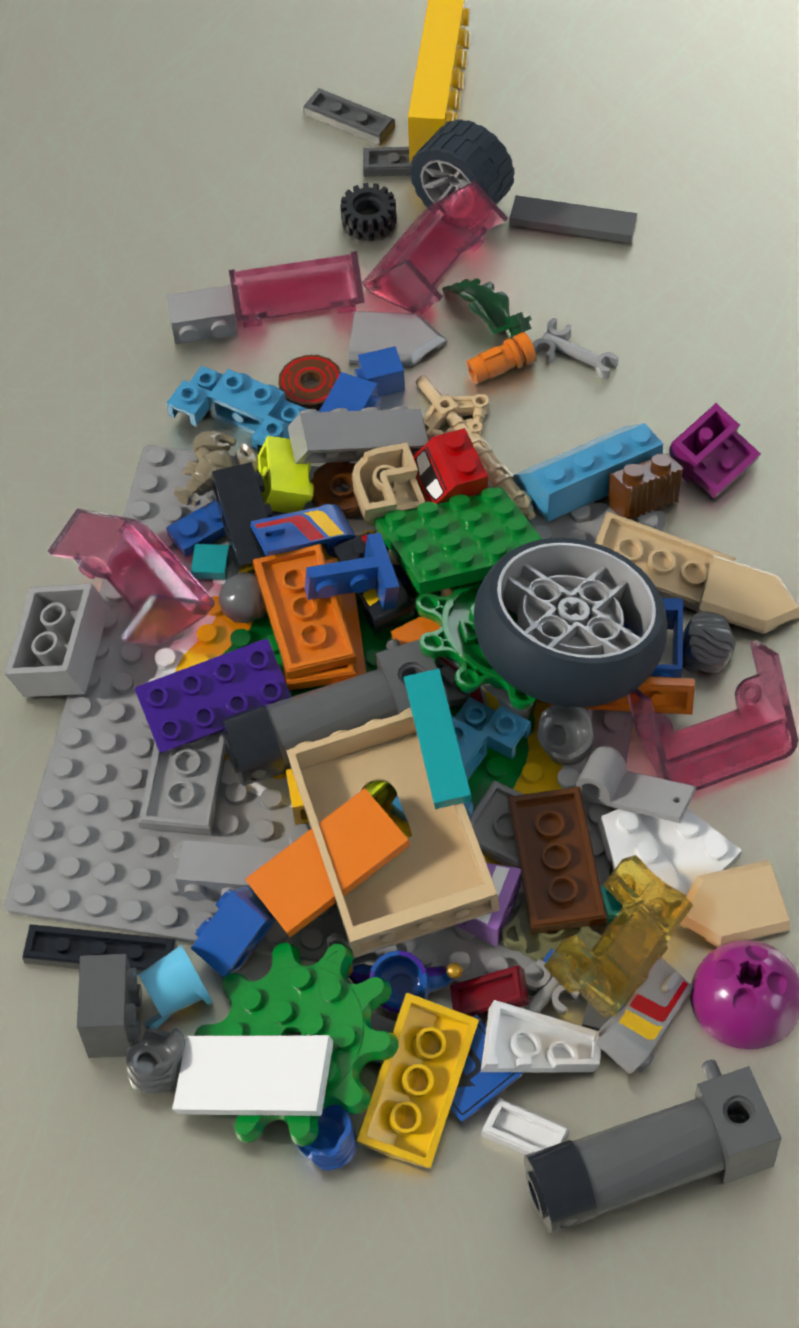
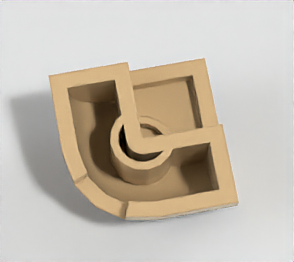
M407 442L364 452L363 457L354 466L352 472L354 494L364 521L371 526H375V518L385 516L388 511L395 509L402 511L412 510L425 502L416 480L418 468Z

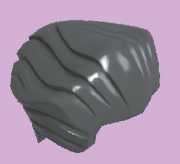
M699 612L691 617L683 631L682 667L690 673H695L699 670L719 673V671L724 669L731 659L736 646L734 635L724 616L714 612Z
M552 705L542 712L537 739L555 763L575 765L583 761L590 753L594 740L593 725L588 710L585 707Z
M149 1028L145 1031L139 1042L127 1049V1073L130 1084L135 1090L147 1094H157L177 1088L185 1047V1039L181 1031L175 1028L169 1033Z

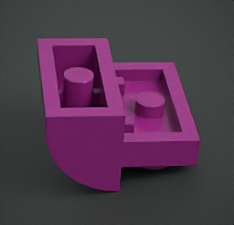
M717 403L671 443L669 448L670 456L683 467V480L687 483L692 478L713 499L719 496L755 463L761 455L755 447L737 432L740 424Z

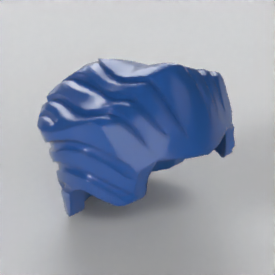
M331 1105L322 1111V1116H319V1132L316 1140L308 1146L296 1145L310 1161L323 1171L336 1170L348 1164L356 1154L358 1143L355 1142L357 1136L349 1112L339 1105Z

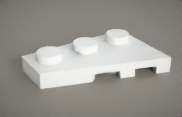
M688 808L681 823L638 814L686 885L688 891L697 876L729 869L741 857L742 850Z
M617 809L602 815L598 822V827L608 862L612 863L616 877L614 884L617 889V895L622 898L626 926L684 901L689 892L686 885L638 813Z
M494 1000L488 1012L481 1072H595L600 1065L601 1048L593 1042L598 1031Z

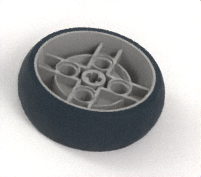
M548 538L523 544L504 555L494 564L484 577L475 598L474 628L479 646L489 664L510 685L524 694L547 703L566 707H592L621 699L635 691L651 676L665 650L667 619L662 598L655 585L646 573L627 557L593 542L572 538ZM506 608L517 615V624L512 620ZM624 622L628 625L631 631L624 628Z

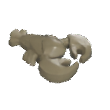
M210 430L201 432L195 437L193 442V452L199 462L194 460L188 462L182 473L191 476L186 487L176 486L174 495L178 497V501L185 505L191 504L196 507L201 502L199 496L213 491L211 486L212 471L252 462L255 473H258L259 453L251 446L242 443L240 450L237 449L235 453L236 465H233L232 457L228 451L231 446L234 447L237 440L221 431Z

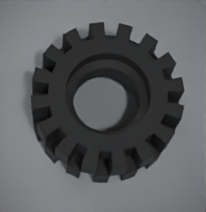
M363 183V188L360 189L358 185L353 186V192L348 189L345 192V197L342 196L340 204L343 229L346 228V233L349 236L353 233L354 239L359 240L360 236H363L364 241H369V237L373 236L374 241L380 240L379 234L386 237L389 235L388 230H394L397 223L396 199H394L392 192L388 193V188L385 186L380 190L379 184L374 183L373 188H371L368 183ZM366 209H374L379 211L372 215H363L359 213L360 211Z

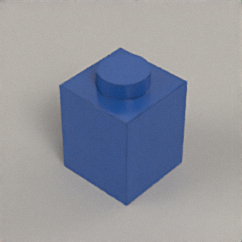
M396 346L358 355L359 368L354 369V375L377 383L378 397L405 391L404 369Z

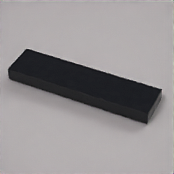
M30 924L22 959L26 964L79 969L80 956L126 954L130 968H136L137 975H139L176 949L177 942L176 939Z

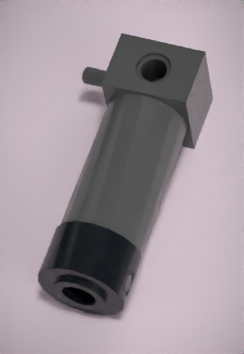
M397 639L389 640L386 644L387 650L376 653L377 670L265 706L259 705L222 717L221 723L224 731L222 736L232 768L235 774H238L242 785L246 786L285 773L287 769H291L286 750L294 748L299 743L305 741L314 742L329 737L336 731H348L363 726L373 719L392 717L411 708L404 676L437 669L433 658L427 657L421 652L420 639L403 645ZM444 686L445 693H446V697H447V701H448V705H449V695H448L447 690H446V688H445V686Z
M712 1059L707 1060L701 1066L707 1081L697 1084L695 1099L574 1141L568 1140L525 1155L524 1166L529 1192L537 1213L543 1220L547 1230L550 1233L569 1228L594 1219L599 1214L718 1173L722 1184H726L774 1167L782 1137L750 1067L747 1066L722 1075L716 1061Z

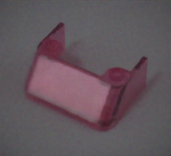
M474 180L427 207L362 282V285L370 294L412 314L418 311L422 314L434 303L442 299L443 296L434 286L460 254L467 250L471 252L477 250L485 242L483 237L485 233L504 223L508 217Z
M357 251L335 257L235 271V269L228 271L236 323L243 322L244 328L262 326V319L337 308L338 314L357 311L356 305L365 303Z
M77 508L48 549L50 555L74 559L79 564V571L86 577L91 579L96 577L107 579L135 611L137 616L121 636L125 642L160 646L206 617L215 605L213 598L147 525L136 519Z
M758 640L750 641L757 674L742 680L735 690L737 710L675 732L671 720L663 713L655 712L652 700L638 688L627 695L637 736L659 778L695 786L697 791L780 761L793 754L798 745V736L778 653Z

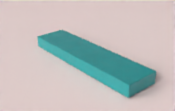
M440 669L404 676L435 809L472 801Z

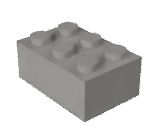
M92 583L30 588L5 671L7 678L23 697L86 694L109 611L108 604Z

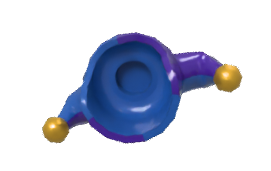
M398 950L384 954L377 959L374 965L352 964L348 971V977L354 984L362 983L372 977L386 979L391 985L392 992L389 1000L381 1005V1007L388 1012L399 1014L406 993L427 999L429 993L447 987L453 979L462 976L463 968L455 962H452L447 967H427L413 954Z

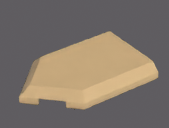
M712 555L698 613L714 612L724 616L728 623L762 634L774 630L783 623L799 619V605L778 575Z
M768 860L697 876L672 920L681 927H687L703 936L707 942L716 947L732 941L754 940L791 930L790 919L772 865Z

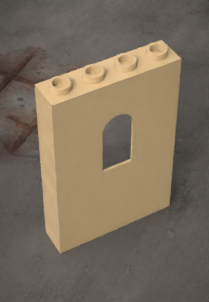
M411 708L405 709L398 715L385 719H373L363 726L348 731L339 730L332 733L329 737L314 742L305 741L292 749L286 750L310 826L313 829L336 898V904L354 958L500 910L498 893L464 803L439 809L434 807ZM375 781L388 782L395 788L412 834V837L408 838L411 846L343 897L319 822L354 797L368 784Z

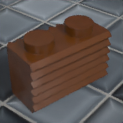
M656 454L652 459L645 462L626 465L624 469L609 474L611 479H609L610 485H608L610 489L608 490L609 496H607L609 499L607 501L608 506L619 516L634 519L635 516L640 517V514L645 515L646 512L651 513V510L656 511L657 508L662 509V506L667 507L668 504L673 505V502L678 503L683 467L668 454Z

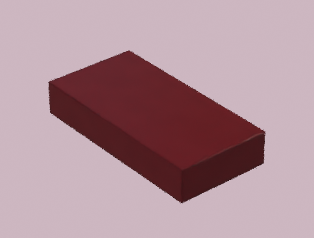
M520 965L450 985L453 1010L471 1017L475 1015L479 1018L487 1017L489 1007L494 1000L516 1007L529 1005L525 971Z

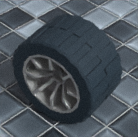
M462 119L445 123L413 156L410 166L412 185L418 197L423 201V204L437 217L458 226H473L475 223H480L511 190L514 183L515 170L512 165L511 156L496 135L482 125L475 124V122L469 120L463 121Z

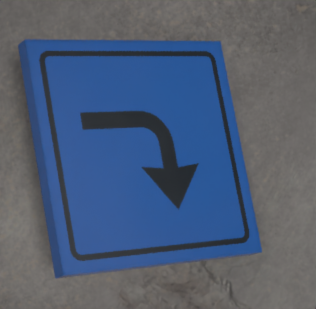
M477 1015L474 1018L479 1019L450 1107L462 1123L523 1075L522 1072H481L486 1026Z

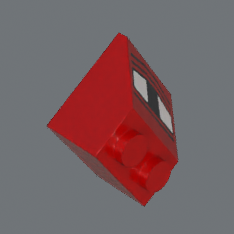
M465 428L432 437L413 456L418 468L416 480L425 502L445 503L449 502L452 496L462 494L471 497L481 494L483 489L488 488V475Z

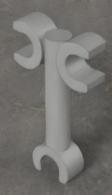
M552 318L548 322L547 332L544 333L543 337L532 343L536 355L540 351H547L546 363L550 364L553 362L555 350L595 367L596 374L602 379H609L610 368L604 365H610L614 368L618 366V356L614 353L605 352L598 355L569 342L571 325L568 324L564 330L558 331L556 330V318Z
M538 960L536 967L543 972L544 976L541 980L534 981L528 975H525L527 988L538 992L529 1001V1005H526L523 1009L540 1013L552 999V1006L555 1011L565 1015L567 1007L559 1001L560 996L569 994L578 1000L580 993L574 985L563 984L558 978L553 975L551 976V969L548 964Z

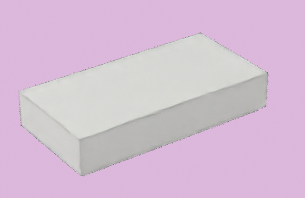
M501 1098L497 1099L482 1129L483 1137L523 1155L565 1142L570 1133L569 1128Z

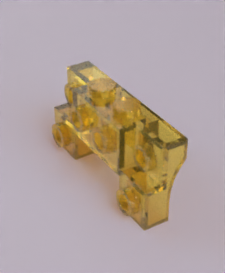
M637 855L622 859L604 883L605 888L623 907L593 949L590 950L577 935L564 938L544 965L549 973L569 993L578 991L603 1018L617 1015L634 989L640 987L649 976L648 969L653 962L660 959L668 949L667 942L693 907V904L682 892L657 877Z

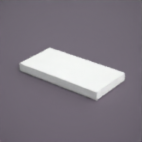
M329 1035L186 1036L172 1110L177 1114L322 1116L334 1040Z

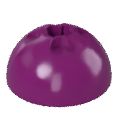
M754 940L732 941L714 949L697 967L691 982L690 1002L692 1010L702 1028L719 1042L739 1049H761L772 1046L786 1038L798 1024L799 973L792 962L773 946Z

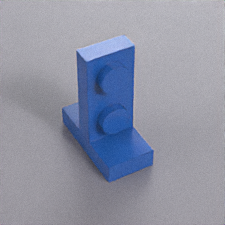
M381 533L367 535L365 558L306 567L304 590L307 599L330 598L335 595L353 592L362 593L367 590L376 589L383 610L397 608L400 586Z

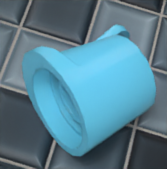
M182 945L139 974L142 983L159 1011L158 1014L145 1021L146 1029H158L173 1013L201 1000H204L208 1005L213 1003Z

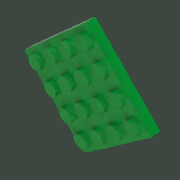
M488 487L483 489L481 494L471 497L462 494L455 495L450 498L449 502L440 504L424 502L412 510L402 511L395 509L386 512L385 516L375 518V529L378 533H381L383 541L420 595L481 581L494 564L504 555L523 544L542 539L502 487Z

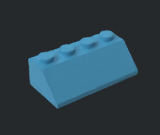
M645 423L624 426L514 474V482L520 490H525L532 498V504L545 520L549 522L609 495L608 490L610 489L608 485H610L609 479H611L609 474L624 469L626 465L639 464L652 459L656 454H663V443Z

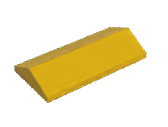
M406 993L392 1032L398 1039L399 1048L392 1058L382 1062L371 1094L370 1105L366 1109L355 1142L387 1157L430 1169L479 1019Z

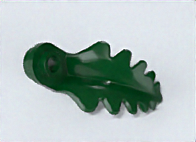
M478 278L472 281L464 279L460 283L456 282L442 288L444 294H458L459 297L470 302L469 308L472 313L488 325L493 335L506 331L509 338L532 329L529 322L532 320L531 315L524 318L523 312L510 316L509 297L504 292L495 293L492 282L480 285L481 280Z

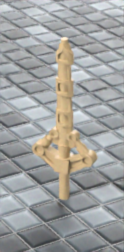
M426 375L419 376L416 384L432 403L423 418L428 441L434 436L444 434V431L439 430L442 426L449 424L450 428L445 433L465 428L488 475V481L493 487H502L523 515L529 520L534 519L536 514L533 511L532 498L525 490H520L514 482L515 477L504 464L499 462L493 454V450L481 437L483 435L482 422H484L485 416L490 412L488 396L484 394L475 396H450L447 394L442 396ZM473 415L472 419L463 420L462 418L463 416Z

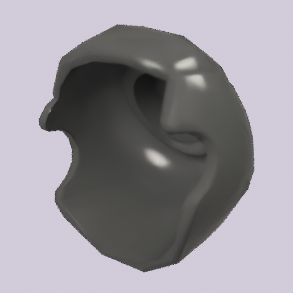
M240 572L227 579L223 584L219 594V603L223 614L235 623H250L255 619H261L266 616L267 609L257 576L254 573Z

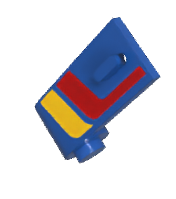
M324 504L316 508L251 521L250 525L266 556L322 544L330 557H336L332 549L333 546L357 537L342 509L335 504Z

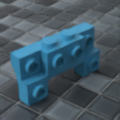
M204 366L199 368L190 382L183 380L166 403L169 416L175 418L179 411L189 415L191 425L196 427L210 409L212 417L254 434L251 438L252 448L258 453L267 436L290 439L288 432L289 424L297 417L299 412L307 410L285 400L284 391H281L274 385H267L254 380L245 373H237L227 369L224 374H221Z
M471 697L468 698L457 715L452 717L467 781L486 756L487 746L512 759L516 754V745L522 736L528 738L531 734L530 721L502 706L494 710ZM397 795L391 803L392 814L407 822ZM469 801L465 802L464 806L470 819L473 815V803Z

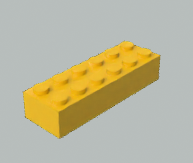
M428 0L408 112L410 163L418 150L445 123L458 119V114L454 113V111L460 110L461 92H458V90H463L464 72L461 69L466 70L467 51H464V49L470 48L471 37L470 31H467V28H465L470 23V8H465V0Z

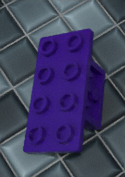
M268 639L252 643L135 688L139 703L160 753L168 752L223 731L222 717L291 697Z

